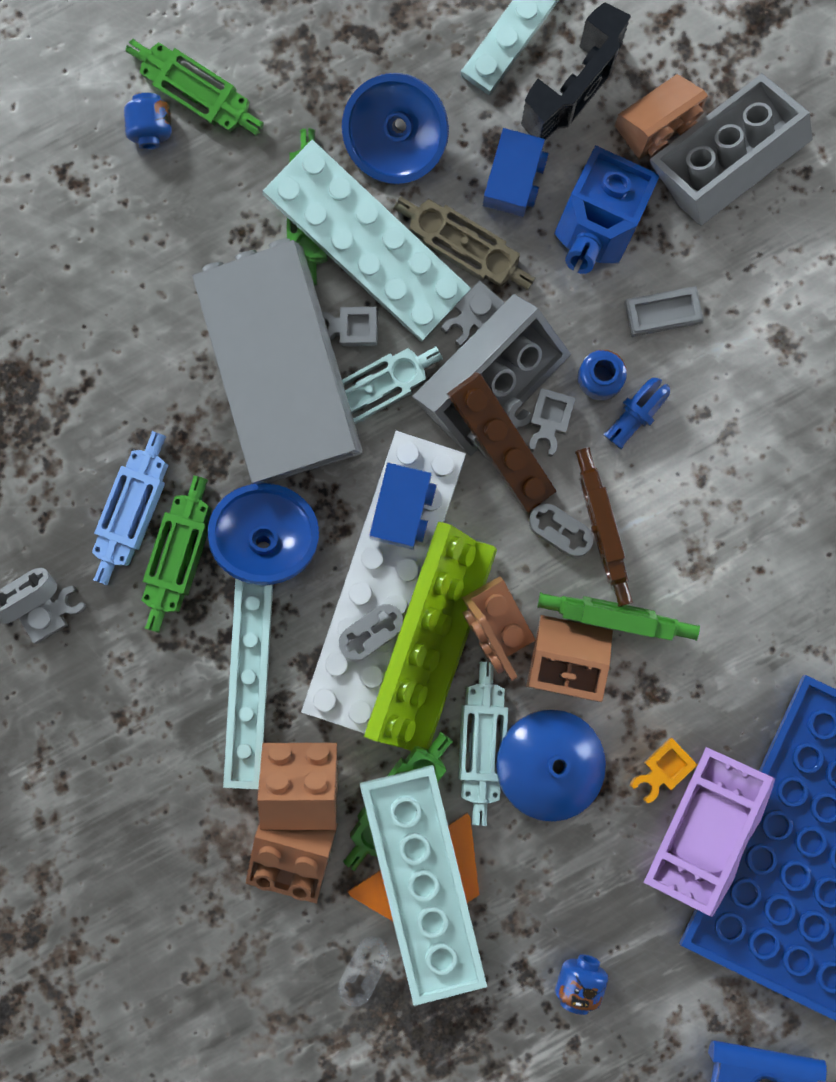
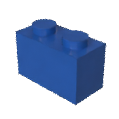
M503 128L484 193V207L524 217L527 206L534 208L539 191V186L533 185L536 172L544 173L549 155L548 152L543 151L545 139Z
M387 462L369 534L371 540L414 550L416 541L423 543L428 521L421 518L424 506H432L437 484L430 483L431 473Z

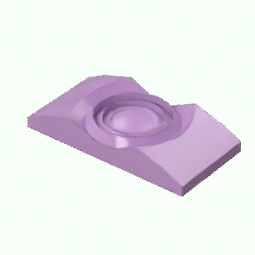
M706 747L643 883L713 917L735 878L747 843L762 819L775 778Z

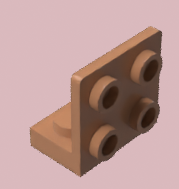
M499 576L462 597L467 607V610L462 612L471 630L475 632L480 641L479 645L488 661L492 663L496 672L500 674L504 671L509 679L513 681L518 676L507 657L536 640L504 580Z

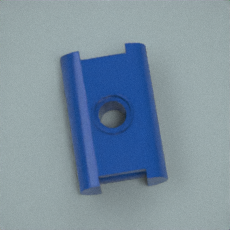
M712 1040L709 1045L708 1054L714 1062L711 1082H759L762 1079H769L771 1082H826L827 1067L825 1060Z

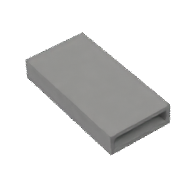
M288 238L276 240L269 244V249L260 252L249 250L239 253L235 256L236 260L223 264V262L207 264L202 268L203 272L192 275L253 484L272 483L363 453L304 249L295 240L290 241Z

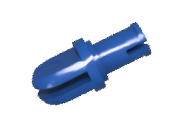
M649 379L632 399L627 397L623 402L625 412L603 434L619 449L623 448V445L641 425L644 427L646 424L650 426L655 421L652 416L670 395L668 384H664L659 388L662 379Z

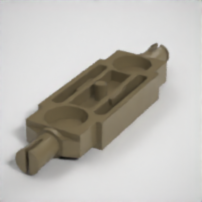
M402 196L396 202L394 210L411 219L409 231L422 239L423 244L431 251L482 282L487 279L502 287L509 280H512L527 291L530 289L536 277L518 268L520 254L506 246L507 242L449 206L445 205L443 208L429 198L419 207ZM448 218H453L465 226L461 227ZM478 234H480L481 236H483L484 238L488 239L496 245L493 246L488 242L484 241L483 239L479 238ZM433 242H439L440 244L444 245L448 249L452 250L453 252L472 262L481 269L478 270L472 267L471 265L457 258L456 256L439 247L438 245L434 244Z

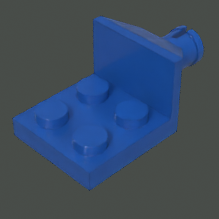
M595 145L554 232L565 247L570 249L565 261L571 270H574L578 260H582V264L577 272L580 274L591 272L595 261L598 263L619 264L658 182L659 175Z

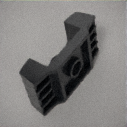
M604 2L587 17L580 48L588 54L583 60L582 64L585 67L578 76L571 74L560 89L562 95H559L539 78L534 82L527 94L521 125L530 135L546 140L557 129L568 128L612 74L618 51L623 44L627 26L629 25L630 14Z

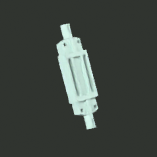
M437 346L419 356L409 348L394 356L390 353L342 379L345 386L381 365L388 364L387 368L374 375H368L357 381L356 385L345 390L352 414L397 389L402 390L400 394L353 418L354 423L357 424L412 394L411 389L426 382L424 369L443 360Z
M479 662V684L466 687L465 705H462L458 779L462 780L461 798L473 803L471 825L487 826L488 803L500 800V784L497 773H495L497 716L500 715L501 744L507 733L508 707H504L505 689L493 684L494 667L492 663ZM471 714L472 726L471 733H469L468 751L470 752V768L469 771L466 772L465 764L468 715Z

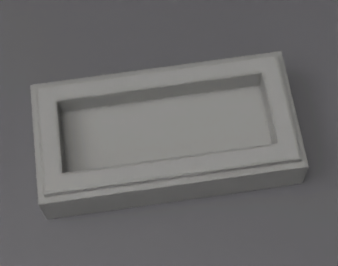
M697 286L625 300L632 337L702 324L704 321Z

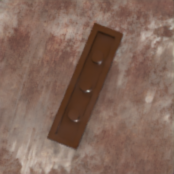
M475 372L447 393L524 511L530 512L557 492L480 373Z

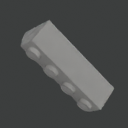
M761 73L653 156L650 162L678 206L702 226L813 140L810 112Z
M513 294L413 395V398L452 440L468 455L472 456L478 448L467 437L471 430L447 393L475 372H478L482 375L502 408L511 397H515L524 403L564 363L571 353L541 311Z

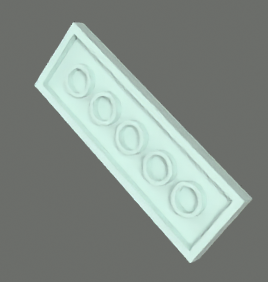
M313 140L263 190L262 194L420 342L432 332L471 289Z
M431 765L360 783L414 1006L486 988L485 975L434 766Z

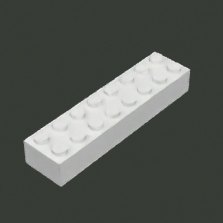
M395 431L301 711L302 713L365 733L399 634L361 660L346 658L339 648V638L345 629L383 604H390L398 608L404 621L438 521L443 523L445 521L466 453ZM387 462L431 473L430 483L437 484L432 506H424L421 518L428 521L423 543L416 541L414 550L371 540L369 537ZM383 611L378 615L380 622L371 628L374 634L383 628H387L389 632L395 629L393 622L397 619V616L394 613L387 615ZM367 631L359 637L353 633L347 637L350 642L346 646L347 651L356 650L359 654L365 650L362 644L371 637L370 633Z

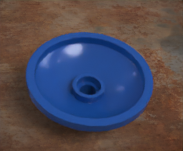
M386 73L367 80L351 95L343 113L342 136L349 156L365 174L381 182L403 184L423 177L440 161L448 143L449 122L442 101L426 83L407 74ZM396 119H402L406 123L405 131H400L396 128Z
M250 484L230 492L217 504L208 524V543L218 565L232 577L255 585L278 584L297 576L312 561L319 541L318 521L310 505L296 492L276 484ZM266 542L269 546L267 548H260L257 544Z
M541 710L521 718L508 730L498 750L496 768L501 789L516 809L534 819L562 821L580 814L595 800L605 778L606 760L600 739L584 720L565 711ZM559 759L563 763V770L556 774L553 771V763Z

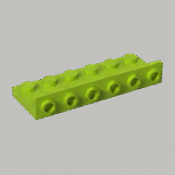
M438 521L364 737L412 751L415 746L426 749L430 747L470 631V627L462 612L467 610L462 597L486 584L497 552L496 547L476 541L454 526Z

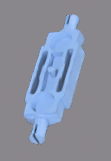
M154 431L151 432L152 434L145 451H132L126 467H120L94 534L98 535L92 553L98 559H101V562L93 580L107 586L115 565L129 566L135 549L139 551L165 485L163 478L169 465L158 456L166 436Z

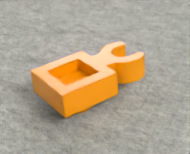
M670 737L644 762L651 771L647 775L642 774L633 778L630 786L635 789L639 784L647 782L650 785V792L643 800L646 803H651L657 798L659 787L662 784L669 790H672L698 764Z

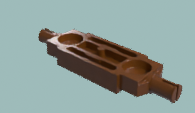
M590 447L575 451L581 470L579 481L592 525L591 531L595 536L608 583L614 588L618 607L633 603L623 561L625 555L606 487L602 486L598 469L595 468Z

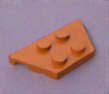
M465 813L448 824L466 902L468 903L479 896L471 818L468 813ZM381 869L348 890L352 898L393 922Z

